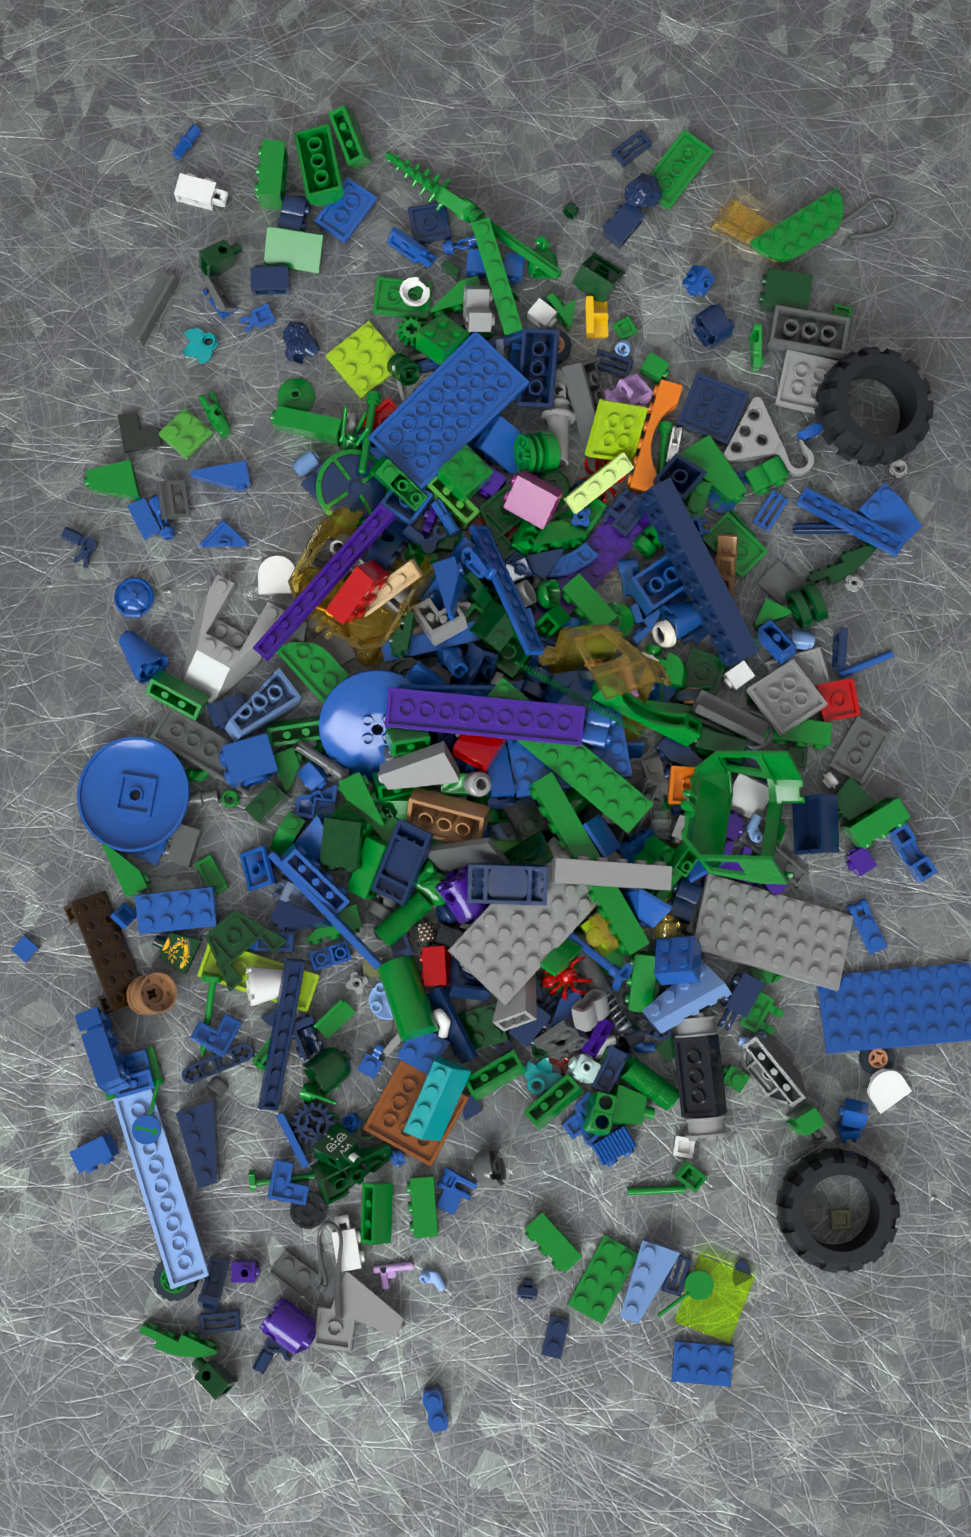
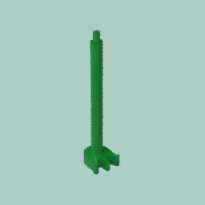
M203 972L201 975L202 982H209L204 1023L210 1026L216 983L221 982L222 976L216 973ZM200 1045L201 1056L205 1055L207 1048Z
M249 1170L250 1191H256V1186L270 1185L271 1178L256 1179L255 1170ZM312 1173L291 1176V1182L314 1180Z

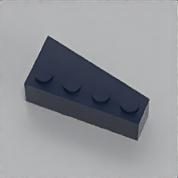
M470 643L463 660L468 666V672L462 678H456L454 684H490L491 679L494 678L498 654L486 646Z
M216 1099L176 1112L198 1189L220 1181Z

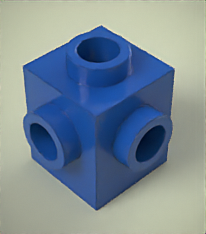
M693 265L682 284L687 289L686 292L689 295L705 297L716 278L707 267Z

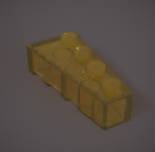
M732 199L720 208L710 228L752 248L749 242L775 225Z

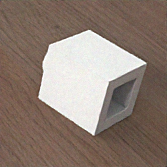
M539 298L528 311L527 319L540 329H548V327L551 329L557 322V311Z
M742 661L724 674L723 677L725 679L723 682L728 689L732 688L733 691H736L755 677L745 661Z

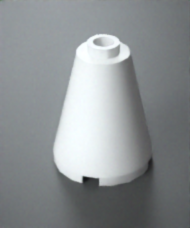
M246 967V974L249 976V979H246V987L250 1006L278 998L283 970Z

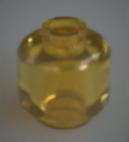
M366 638L356 649L357 660L364 666L376 665L383 657L382 642L377 638Z
M667 914L655 926V937L657 939L680 937V921L675 918V915Z

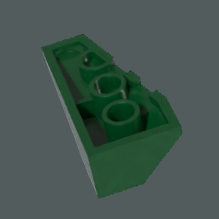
M388 1143L361 1148L357 1154L361 1157L360 1164L357 1167H353L348 1163L342 1170H338L319 1160L311 1164L312 1174L325 1203L329 1205L349 1194V1189L356 1183L360 1185L367 1174L376 1172L391 1160L390 1155L392 1152Z

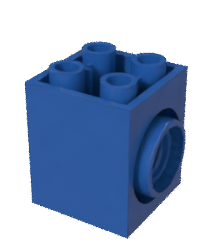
M267 733L221 746V752L218 755L221 767L225 766L226 768L224 771L225 781L227 785H231L232 789L243 785L245 787L257 785L277 775L278 769Z

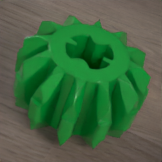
M409 315V320L403 317V323L397 324L399 329L396 330V335H399V342L404 341L405 347L411 343V347L414 348L416 331L425 326L426 322H420L419 316L414 320L413 316ZM410 329H414V334H410Z

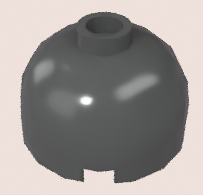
M495 1147L479 1151L475 1155L470 1169L472 1177L484 1187L504 1185L502 1180L506 1179L503 1158H498L496 1153L500 1152Z

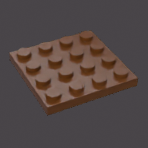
M400 1060L363 1129L431 1167L469 1097L463 1093L461 1094L441 1141L422 1140L403 1132L407 1118L427 1074Z

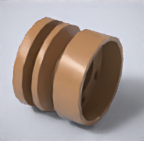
M161 972L141 975L133 979L129 984L126 993L127 1002L135 1013L143 1016L164 1013L170 1010L176 1002L177 986L170 976Z

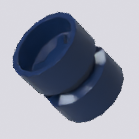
M532 666L529 670L530 674H527L529 679L523 682L520 692L536 701L542 702L547 693L545 688L550 687L549 683L554 679V676L542 668ZM536 669H537V672H536V675H535V676H537V674L540 672L539 677H538V678H540V679H537V677H534V675H533V673L536 671Z

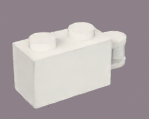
M180 173L174 192L176 201L212 211L214 205L225 207L229 195L228 192L218 189L214 180L210 178H197L191 173H186V175Z
M348 1214L336 1216L335 1223L339 1228L340 1224L346 1223L347 1228L340 1229L343 1235L341 1272L362 1268V1262H365L364 1251H360L359 1247L361 1232L357 1231L356 1226L351 1227ZM333 1230L332 1239L337 1263L339 1236L337 1231Z

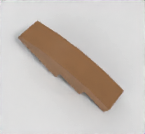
M719 534L716 567L734 600L738 535Z

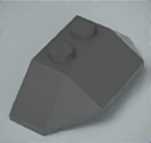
M645 777L632 784L654 804L629 834L620 826L612 828V833L620 844L625 841L627 842L628 838L632 839V836L642 829L650 830L664 803L663 785L660 781Z
M756 1035L742 1045L743 1069L768 1099L793 1107L807 1098L801 1073L776 1042Z

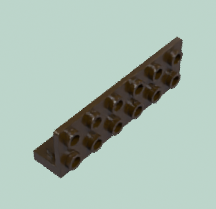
M106 891L70 902L64 906V910L70 925L78 923L105 993L98 997L103 1011L107 1015L128 1006L126 994L128 986L139 975L120 926L110 917L114 911Z

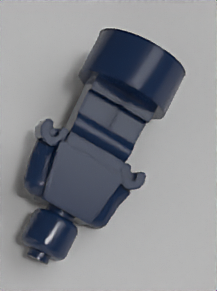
M314 1024L300 1029L302 1037L307 1040L308 1045L305 1048L309 1050L311 1055H317L324 1050L323 1040H318Z

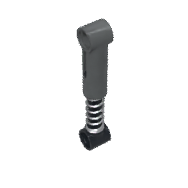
M584 932L576 933L577 936L590 945V941ZM581 950V953L574 959L582 956L586 957V959L578 961L577 965L585 978L593 979L592 982H588L591 989L596 988L607 993L609 1014H611L612 1020L615 1021V1025L618 1026V1042L624 1050L629 1051L644 1042V1033L640 1027L632 1025L630 1020L626 1019V1014L622 1012L623 1008L619 1007L620 1002L615 1000L616 996L612 994V985L600 964Z

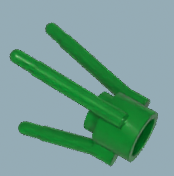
M344 406L341 435L338 441L344 450H357L359 444L370 430V427H366L358 438L357 435L367 416V411H364L355 432H348L345 435L348 407Z
M311 1082L310 1084H303L299 1098L305 1099L304 1102L311 1104L317 1098L328 1103L337 1104V1101L319 1095V1089L316 1088L320 1087L317 1084L312 1085ZM333 1113L332 1117L339 1120L340 1117Z

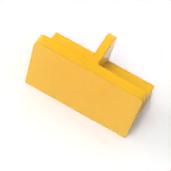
M586 296V339L608 338L609 318L607 301L604 303L593 301V296Z

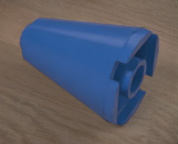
M692 601L668 603L662 605L663 607L659 609L660 621H669L675 630L676 640H679L702 624V619L694 610Z
M126 631L120 636L119 644L137 682L139 681L141 684L148 683L160 669L165 671L169 664L166 655L134 631Z

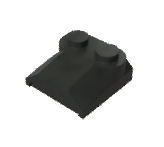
M531 796L514 801L515 805L503 809L520 842L540 831L545 832L549 830L548 824L550 822L546 816H542L538 809L540 806L538 801L534 800Z

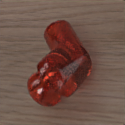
M548 1058L550 1064L561 1068L562 1077H564L569 1068L568 1058L563 1060Z

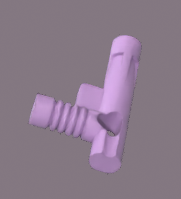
M412 1261L373 1266L374 1274L380 1273L382 1289H389L388 1278H395V1271L413 1269ZM381 1267L387 1268L385 1273L380 1270Z

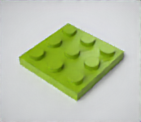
M368 321L326 354L325 357L360 400L366 397L368 391L375 390L392 376L387 370V363L396 353L370 321Z
M599 399L585 455L612 460L624 452L629 461L633 463L648 408L641 405Z

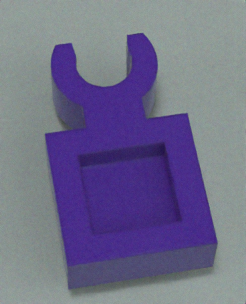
M432 506L431 509L427 508L423 518L426 520L422 528V534L425 535L424 538L430 535L438 517Z

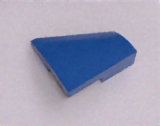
M332 785V787L317 790L308 795L298 796L294 814L301 819L312 821L316 814L323 813L325 816V814L329 813L331 815L336 807L338 785Z

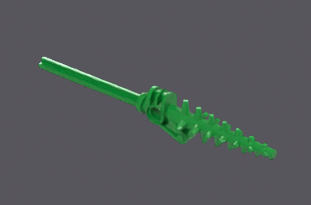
M389 151L385 153V158H387L388 162L396 165V170L401 169L405 172L404 178L408 176L413 178L412 186L415 187L417 183L422 185L420 194L423 195L426 190L431 192L428 202L431 203L436 199L438 202L436 210L439 211L445 205L454 211L457 217L470 223L487 218L485 217V212L474 202L464 196L461 198L448 189L451 179L447 178L441 185L438 183L441 176L439 173L431 179L428 177L430 169L427 168L422 173L419 171L420 165L418 163L413 167L409 164V159L403 161L398 154L394 155ZM491 221L495 238L553 279L557 280L558 277L560 278L562 275L561 269Z

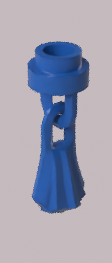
M475 235L460 239L454 244L451 243L450 239L442 243L444 254L448 253V255H452L453 249L456 248L461 250L478 248ZM462 242H468V245L463 246Z
M153 495L149 500V505L155 512L158 522L162 527L159 533L164 540H170L175 537V529L169 526L167 519L161 520L159 499L157 495Z

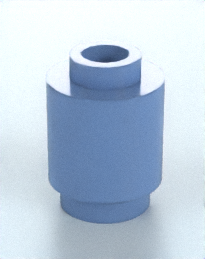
M307 450L296 458L291 466L300 477L306 476L320 465L318 463L320 458L314 450L312 452Z
M791 629L790 633L787 632L786 634L797 645L796 649L808 650V648L812 649L814 646L815 635L810 633V631Z

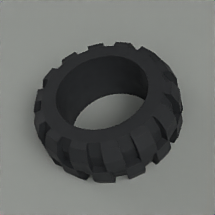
M878 347L862 348L856 353L850 352L841 358L824 375V380L819 384L815 400L818 402V407L814 409L817 425H823L825 431L821 434L828 446L833 443L839 448L837 452L839 456L848 461L856 459L858 460L857 464L861 466L874 467L877 464L885 466L898 461L924 440L930 429L928 420L933 418L934 402L933 400H928L927 395L932 390L927 378L921 379L917 373L920 368L911 359L905 362L900 359L901 353L888 348L883 352H880ZM856 379H872L882 383L893 393L900 409V422L894 435L877 436L863 430L854 421L847 404V392L851 381Z
M830 1148L822 1152H812L801 1158V1162L798 1165L789 1169L783 1178L785 1181L781 1190H778L776 1199L778 1216L776 1218L786 1243L800 1258L823 1271L833 1273L847 1271L850 1273L863 1269V1265L870 1261L875 1263L885 1254L883 1252L884 1248L889 1242H893L898 1230L895 1228L896 1219L900 1217V1208L894 1194L896 1189L890 1178L880 1169L881 1167L869 1158L854 1151ZM835 1175L855 1177L864 1186L869 1198L870 1212L865 1227L855 1238L842 1244H825L815 1240L809 1233L804 1218V1208L809 1193L820 1181Z

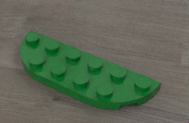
M838 187L751 240L749 243L752 248L765 258L769 257L778 262H785L797 258L826 240L838 229L843 217V200Z
M293 642L284 645L277 651L279 656L323 704L332 689L342 680L349 677L348 673L324 648L314 643Z

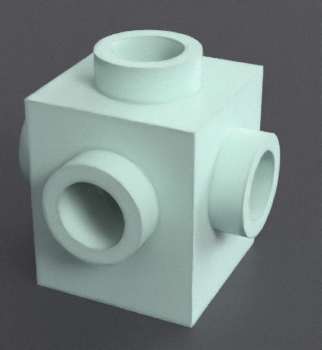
M583 1053L575 1055L569 1060L567 1073L572 1075V1079L579 1083H593L601 1065L593 1061L592 1056Z

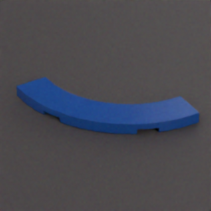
M585 542L576 550L560 557L546 578H557L575 573L591 564L599 557V554ZM516 551L504 563L506 564L514 561L517 557H522L521 553Z

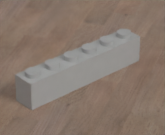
M558 855V858H553L551 863L550 883L671 890L672 866H666V862H654V865H647V861L635 860V864L628 863L627 859H616V862H608L609 858L597 857L596 861H591L587 856H577V859H570V855Z

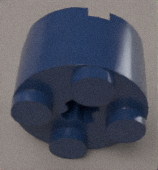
M720 304L710 305L691 319V324L694 323L696 327L693 329L696 337L703 346L709 345L710 350L731 338L732 330L735 328L733 321L727 318Z

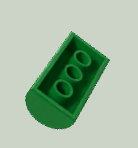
M330 124L294 132L307 200L311 204L320 206L337 202L343 197L344 189Z
M410 956L399 957L381 965L378 969V974L401 1042L438 1031L439 1029L415 959Z

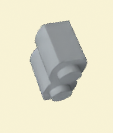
M596 988L585 994L583 999L573 1004L571 1010L576 1029L584 1032L590 1031L597 1025L598 1021L608 1016L610 1010L605 991Z

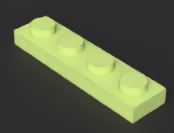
M622 452L570 492L564 500L572 512L577 514L634 469L625 453Z

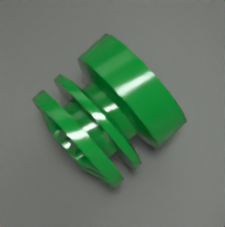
M552 431L537 432L536 434H519L516 437L513 448L514 460L520 472L526 470L529 473H537L558 468L561 450L559 441Z

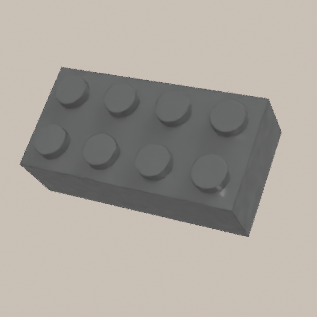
M776 305L772 312L766 348L780 351L788 349L839 361L845 354L850 318Z

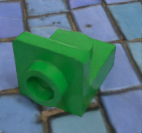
M729 1064L728 1067L725 1065L722 1069L724 1083L740 1093L750 1076L732 1064Z

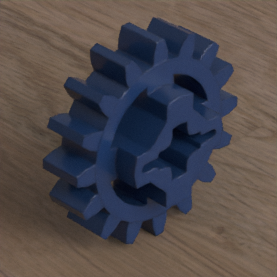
M314 1101L311 1102V1106L304 1103V1109L299 1107L297 1109L299 1114L293 1115V1118L297 1119V1121L292 1122V1125L297 1127L293 1132H299L298 1139L305 1138V1144L308 1140H311L312 1145H314L316 1140H319L332 1128L330 1125L335 1123L334 1120H330L333 1113H327L328 1106L324 1109L321 1108V1102L318 1106H315ZM313 1110L319 1111L322 1114L317 1115L313 1112ZM305 1113L306 1121L300 1124L301 1117ZM311 1119L318 1121L316 1128L313 1125H309ZM326 1122V1128L321 1132L320 1126ZM305 1131L312 1132L314 1136L306 1134Z

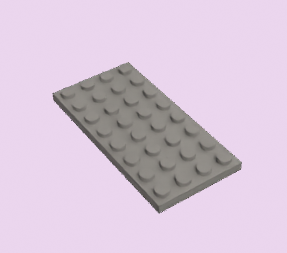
M555 837L548 841L554 858H558V855H568L566 850L563 851L560 848ZM552 861L545 865L548 866L547 906L490 904L448 949L504 1005L515 996L541 967L540 964L554 948L559 947L597 905L588 897L587 892L589 890L586 885L550 883Z
M707 874L693 936L701 945L702 953L838 991L853 916Z

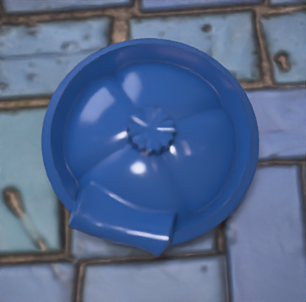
M136 577L128 578L117 586L114 593V602L117 609L123 614V617L141 618L152 607L154 592L150 584L145 580Z

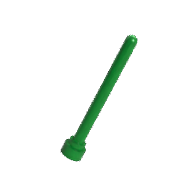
M368 391L366 395V402L369 407L365 429L370 427V430L363 439L359 464L360 474H365L371 443L368 436L372 434L376 407L381 403L382 397L378 391Z
M661 421L658 424L661 441L657 475L666 465L668 437L671 435L674 426L672 422Z

